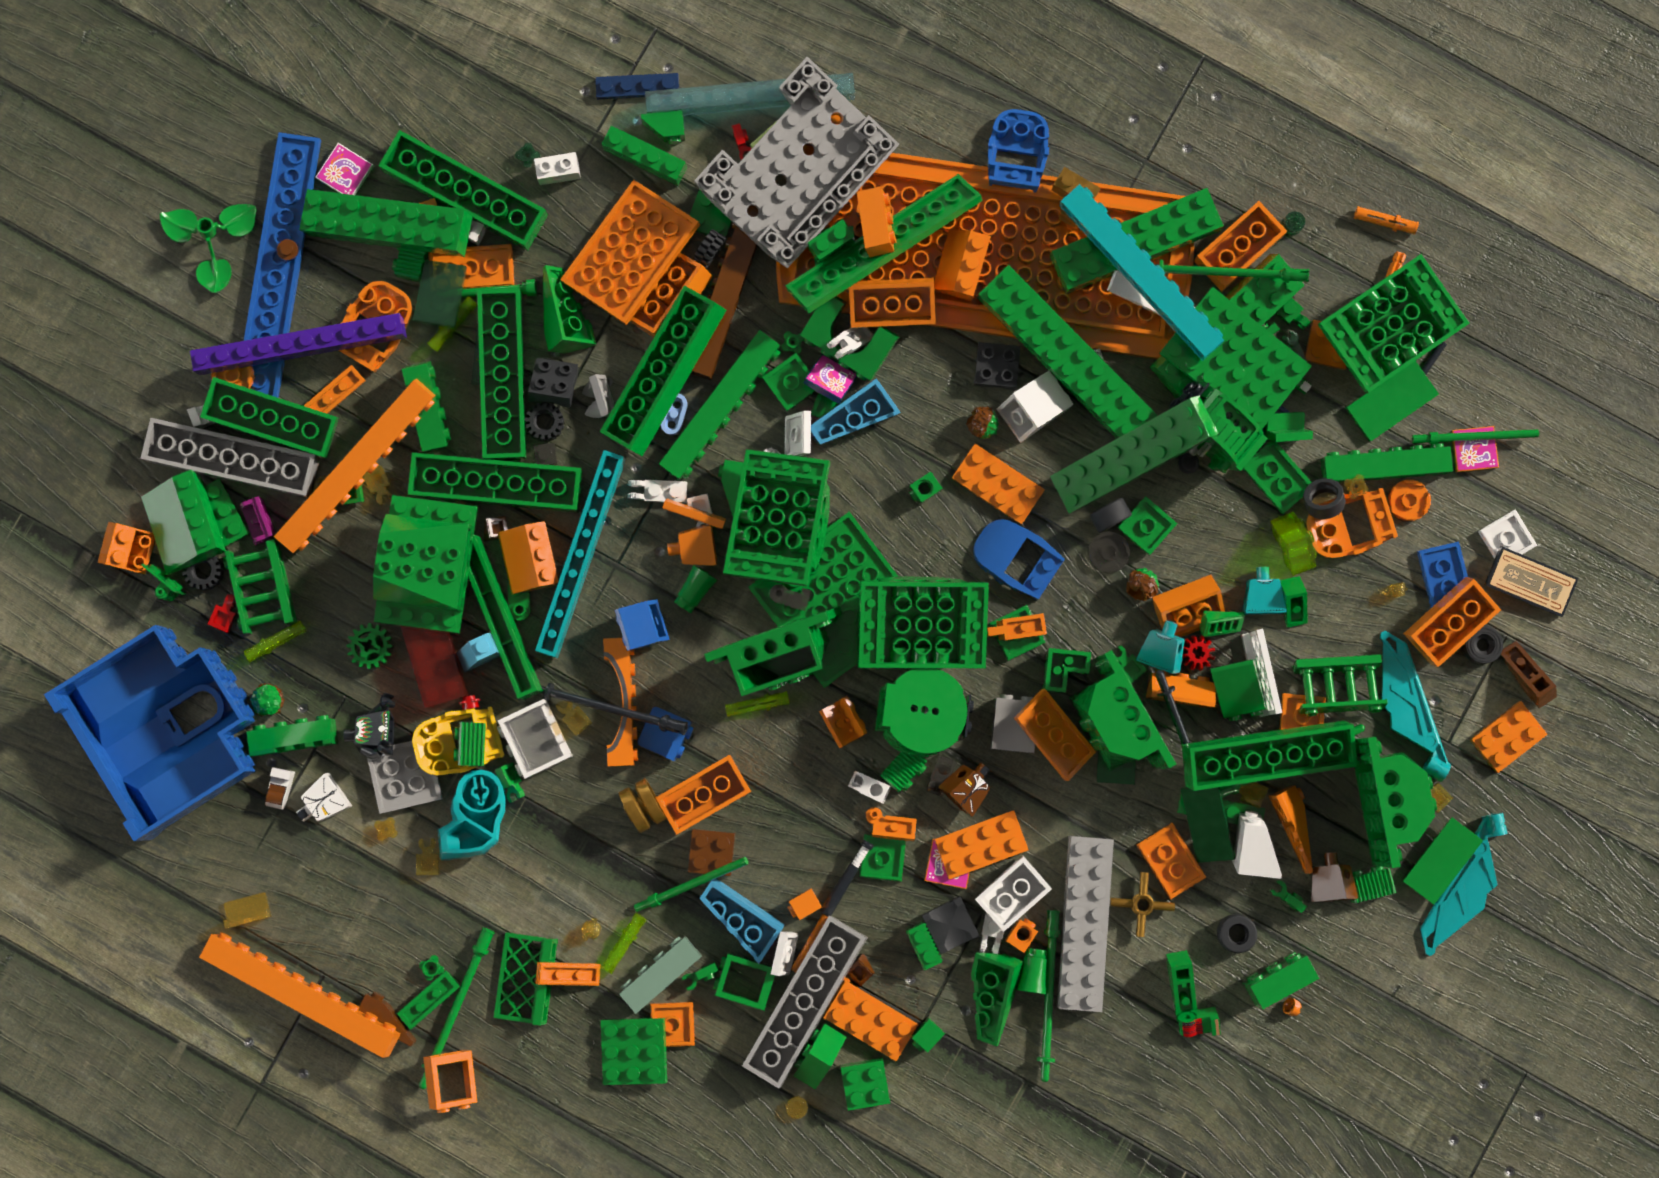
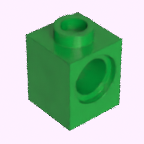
M930 471L912 483L909 487L911 491L908 493L915 503L919 501L922 505L940 493L943 488ZM921 484H926L929 486L930 492L925 495L921 494L918 487Z
M928 1017L912 1034L911 1037L914 1040L912 1044L920 1052L924 1049L928 1053L945 1033Z

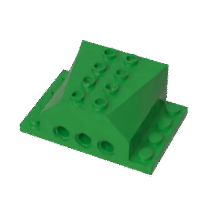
M1420 254L1320 322L1318 326L1363 391L1368 394L1470 323L1425 258Z
M746 449L723 570L724 575L808 587L811 570H816L823 553L829 519L830 488L827 484L830 468L829 460Z
M392 495L390 512L385 515L379 533L373 574V599L377 600L374 622L460 633L477 506Z
M907 576L878 578L877 581H860L857 667L986 669L989 583L965 582L961 579Z
M840 606L722 646L704 655L707 662L713 660L714 664L729 659L741 696L765 688L772 691L787 683L792 684L801 681V679L813 674L814 671L823 669L822 658L830 641L825 626L837 621V616L843 613Z
M1110 650L1095 658V668L1100 675L1104 674L1105 677L1068 697L1081 719L1078 721L1084 733L1088 732L1091 737L1089 740L1091 746L1095 751L1099 750L1110 771L1130 761L1140 760L1146 756L1150 765L1157 769H1169L1175 766L1174 758L1113 651Z
M1376 737L1355 739L1357 767H1354L1372 865L1387 868L1401 867L1402 853L1400 848L1397 849V845L1419 841L1436 816L1437 803L1431 794V789H1433L1432 779L1423 768L1403 752L1380 756L1382 746Z

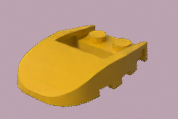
M492 707L478 710L474 708L450 711L420 724L414 731L412 743L417 763L421 769L431 775L462 773L476 768L458 766V761H454V748L456 746L450 723L472 717L473 723H486L484 764L503 757L504 752Z

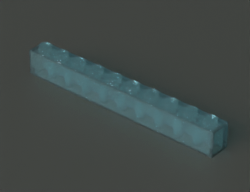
M853 73L827 75L838 85L836 89L848 101L855 100ZM786 79L645 92L647 113L682 111L683 116L791 105L779 90V87Z

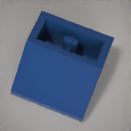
M657 599L615 610L616 621L620 626L623 636L622 641L627 651L650 647L670 640Z

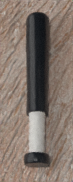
M862 841V847L852 863L850 862L824 902L820 911L825 916L829 917L833 914L858 872L865 855L869 850L873 849L874 845L870 842Z

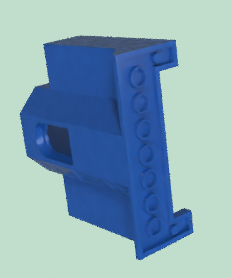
M158 625L152 626L44 694L54 712L62 713L127 820L123 822V825L133 841H146L156 838L168 826L255 772L253 760L242 751L243 744L237 736L235 738L233 736L255 722L253 718L254 713L246 701L248 698L243 688H238L235 683L237 680L236 676L221 663L215 651L198 648L187 655L185 650L176 644L175 640L177 638L170 628L167 629ZM200 691L209 692L217 702V713L208 721L185 734L170 710ZM169 720H170V721L172 722V724L174 725L176 731L174 730V728H173L172 725L170 724Z

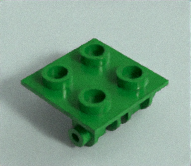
M142 563L146 570L161 581L155 589L157 598L173 601L179 594L186 595L181 590L183 586L174 579L166 578V572L159 566H154L153 564L149 566Z

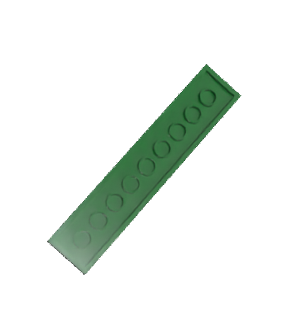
M957 174L892 216V231H894L896 236L894 252L869 257L865 249L864 238L861 236L785 285L787 291L808 313H811L982 202V196Z

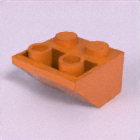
M108 522L97 563L146 575L147 570L142 566V563L149 564L155 542L153 533Z

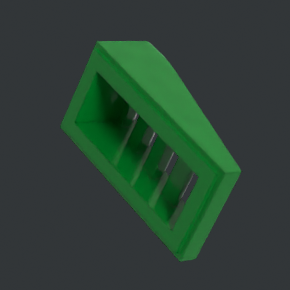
M1204 611L1199 626L1202 636L1240 632L1245 613Z

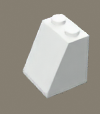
M1047 371L1014 392L997 408V411L1021 443L1067 411L1073 403L1069 395L1059 385L1056 377L1050 371Z
M1254 811L1239 813L1234 846L1235 859L1232 860L1237 873L1281 879L1280 867L1267 826L1261 815Z

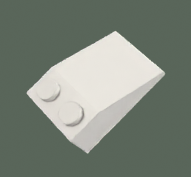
M1022 855L975 900L1004 932L1051 891L1052 888Z

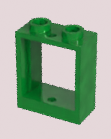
M728 953L727 957L723 956L719 969L723 970L721 978L716 977L713 989L717 990L715 996L765 1010L775 975L771 974L772 966L761 962L758 964L754 960ZM731 961L767 972L758 1002L722 991Z

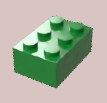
M1292 952L1284 956L1285 960L1281 963L1273 962L1265 967L1266 971L1260 974L1255 972L1247 977L1248 981L1243 984L1255 1006L1265 1009L1320 979L1308 956Z

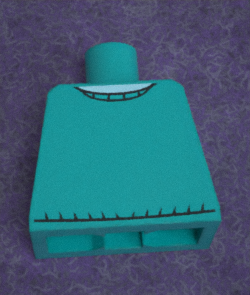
M1256 567L1257 579H1250L1246 582L1242 612L1245 615L1286 613L1280 579L1269 578V567Z
M1165 620L1162 631L1158 629L1151 630L1136 661L1172 674L1180 673L1184 639L1174 635L1178 624Z

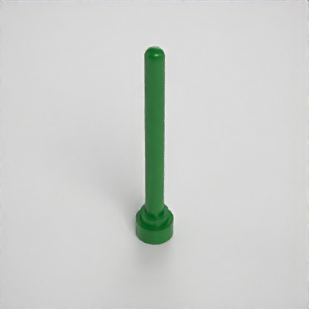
M528 279L519 285L443 290L436 293L438 299L474 297L477 296V290L520 289L524 295L537 296V285L535 279Z

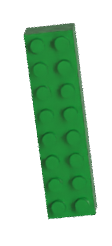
M401 130L396 134L379 164L380 169L385 174L431 199L435 198L437 202L446 207L466 210L473 216V221L483 224L486 229L527 251L548 217L546 209Z
M1208 188L1120 223L1122 225L1121 229L1126 235L1129 233L1134 237L1138 248L1147 251L1151 257L1150 260L1218 233L1224 226ZM1088 237L1053 250L1050 254V259L1065 294L1113 276L1114 271H1119Z
M307 189L299 230L311 237L465 257L473 216L464 209Z
M1269 254L1254 269L1282 270L1288 264L1279 254ZM1245 277L1225 297L1262 326L1305 285L1301 281L1285 283L1281 278ZM1163 356L1159 357L1149 367L1175 398H1179L1183 394L1182 390L1188 383L1194 382Z
M684 285L600 432L629 450L643 456L727 310Z
M520 289L477 290L482 458L489 460L526 459Z
M1195 396L1051 475L1050 478L1070 514L1219 433L1199 396Z
M412 453L408 495L413 498L579 513L583 470L576 467Z
M1347 721L1182 744L1185 786L1193 791L1357 767L1354 724Z

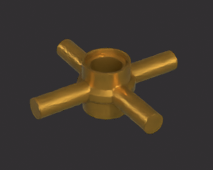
M1140 872L1139 893L1132 899L1110 898V906L1131 908L1137 914V937L1145 936L1146 916L1153 910H1175V903L1153 901L1152 897L1147 894L1149 873ZM1146 899L1148 903L1147 908L1142 911L1139 910L1137 907L1138 901Z

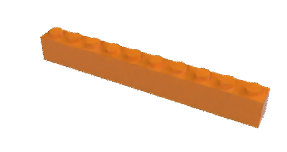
M417 378L413 380L274 537L292 553L297 550L302 551L310 543L307 539L311 534L316 536L323 528L321 523L325 519L329 521L337 513L335 510L339 503L344 505L351 497L348 493L353 488L357 490L364 483L363 476L367 472L371 474L379 466L376 462L382 456L385 459L393 450L390 446L395 441L399 443L406 436L407 433L404 432L409 425L412 428L421 419L418 415L423 409L427 412L435 402L432 399L436 395Z
M225 933L211 934L199 958L382 1058L390 1056L401 1034L396 1031L394 1025L388 1022L383 1024L377 1021L378 1017L372 1013L366 1012L364 1014L359 1011V1006L351 1002L347 1004L342 1002L339 995L333 992L328 994L322 991L323 987L317 983H307L304 981V976L296 972L291 974L285 971L286 967L277 962L273 964L267 961L268 957L259 952H256V954L249 951V946L240 942L238 944L232 942V937Z

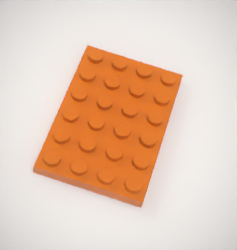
M633 180L560 280L627 325L695 233L700 223L639 182Z

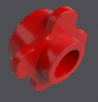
M475 695L463 697L462 702H459V705H462L463 710L476 709L480 707L479 701L481 699H476Z

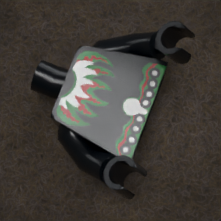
M384 693L381 696L380 703L376 707L363 714V716L356 718L355 729L344 730L343 733L345 742H354L357 750L371 760H377L384 755H393L395 719L388 709L394 708L395 702L391 701L394 695Z

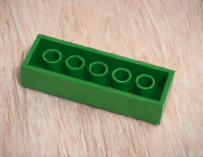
M215 377L212 378L200 418L327 458L339 420L336 416Z

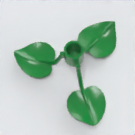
M250 204L229 206L219 215V220L223 226L217 222L213 223L207 217L198 220L196 215L187 209L160 213V221L167 236L175 242H188L192 237V233L196 234L197 232H199L202 238L206 239L212 261L206 260L201 262L197 267L196 277L204 288L211 293H218L230 282L232 269L227 260L220 259L216 261L211 244V239L216 235V228L221 230L227 229L228 233L234 237L246 236L254 227L257 209L256 206Z

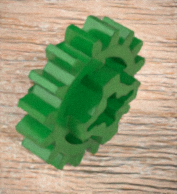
M368 623L367 628L361 624L360 631L353 629L355 636H348V639L352 642L346 645V647L352 650L347 653L348 656H354L352 662L357 663L360 661L359 667L361 668L367 664V669H372L373 664L376 668H380L379 662L387 663L385 657L392 656L388 650L394 648L393 645L389 644L392 637L385 636L388 631L386 629L380 631V625H377L374 629L372 623ZM371 632L368 637L360 638L363 634ZM380 637L383 640V647L379 643ZM362 642H364V643H371V642H372V645H373L375 648H377L378 650H375V649H373V650H372V649H369V650H368V647H366V645L362 644ZM357 645L360 647L361 650L360 655L357 652ZM380 654L378 658L369 660L373 655Z

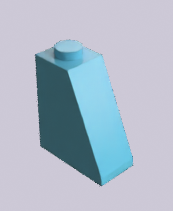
M490 633L467 642L456 653L464 672L500 657L493 636Z

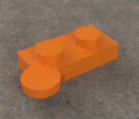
M876 807L867 810L866 820L873 825L872 837L914 842L917 819L887 815L884 817L881 810Z

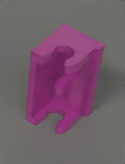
M257 496L240 503L254 545L256 546L274 539L276 532L263 498Z

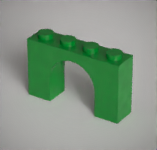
M835 296L818 307L800 334L804 337L803 341L812 347L814 345L822 349L821 353L829 358L835 357L836 352L842 349L838 344L829 349L827 344L834 339V324L847 302ZM880 326L864 350L844 355L838 359V364L848 370L852 368L857 372L856 376L866 381L868 379L871 381L900 336L888 328Z

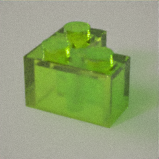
M1294 512L1271 520L1273 537L1282 549L1284 564L1290 573L1295 576L1316 567L1315 558L1317 553L1312 546L1314 537L1310 530H1306L1303 520L1301 518L1298 519Z

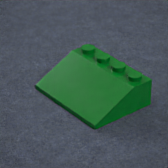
M188 470L173 476L141 497L167 575L226 552L202 477L199 473Z

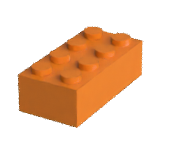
M1258 201L1197 255L1194 262L1197 266L1248 269L1286 234L1287 230ZM1207 275L1221 292L1237 278V276Z
M934 278L858 281L849 287L851 328L935 324Z
M1465 577L1403 634L1430 665L1439 667L1498 614L1501 609L1475 579Z
M728 755L655 798L676 835L752 791L731 755Z

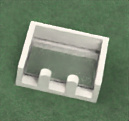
M545 699L498 720V732L502 738H506L509 744L506 746L510 757H515L517 762L515 765L516 771L519 776L523 775L524 779L573 757Z

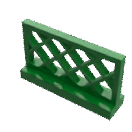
M505 932L494 1018L532 1023V1025L539 1026L547 1024L552 985L536 984L534 981L536 974L531 977L525 967L532 961L536 965L537 962H555L558 939ZM511 938H518L523 945L515 952L510 947ZM533 941L541 942V949L536 955L528 947ZM525 948L531 959L522 964L516 955ZM514 958L519 968L511 974L507 969V962ZM522 970L528 980L520 986L513 976ZM510 979L517 989L508 995L504 990V983ZM529 982L535 988V993L530 998L522 989ZM519 991L525 1002L516 1007L510 997ZM505 1001H508L514 1009L508 1015L500 1014L501 1005ZM527 1003L532 1009L531 1018L524 1017L519 1011Z

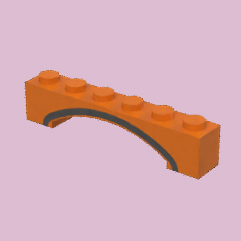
M622 638L603 639L604 660L610 661L619 679L622 692V707L637 711V707L633 706L632 698L636 697V685H632V676L636 674L635 663L631 664V655H635V650L627 651ZM621 717L617 735L612 744L607 745L608 766H634L635 761H638V748H634V740L638 739L637 727H633V719Z

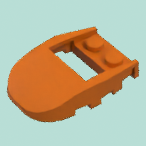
M374 281L365 286L358 294L359 297L354 303L348 306L344 320L341 322L356 321L360 314L366 318H374L400 313L404 318L406 329L412 317V304L407 294L385 281ZM401 339L391 341L384 353L371 345L338 351L375 373L397 349Z
M1383 488L1377 491H1359L1344 494L1345 504L1363 500L1374 540L1352 546L1342 512L1333 518L1325 520L1316 519L1309 514L1306 521L1307 532L1313 548L1320 555L1329 558L1357 555L1381 545L1391 538L1398 537ZM1336 496L1335 498H1333V499H1331V500H1329V501H1327V502L1325 501V502H1323V503H1321V504H1319V505H1327V504H1330V503H1332V502L1337 498V496Z

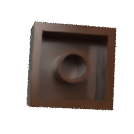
M692 829L688 872L706 874L733 862L736 833ZM732 872L727 873L723 876H731Z

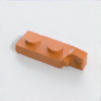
M1044 613L1002 619L1001 621H996V627L987 628V637L998 636L999 640L1004 641L1047 635Z

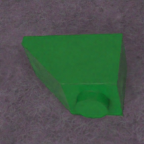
M682 111L641 114L642 124L664 142L679 144L681 141H685Z
M1297 576L1280 580L1286 605V613L1283 614L1287 628L1308 624L1307 591L1301 577Z

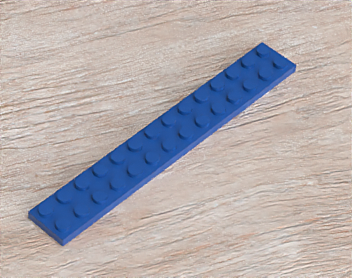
M278 133L244 341L290 332L306 236L305 233L299 230L307 189L313 190L321 146L320 138ZM285 239L293 240L299 250L298 255L289 261L283 260L277 253L278 244ZM285 360L252 366L255 377L250 389L279 398Z

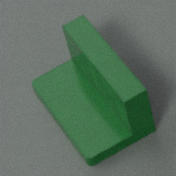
M1302 411L1274 413L1265 426V437L1268 438L1267 440L1274 442L1313 439V431L1304 429L1305 413Z

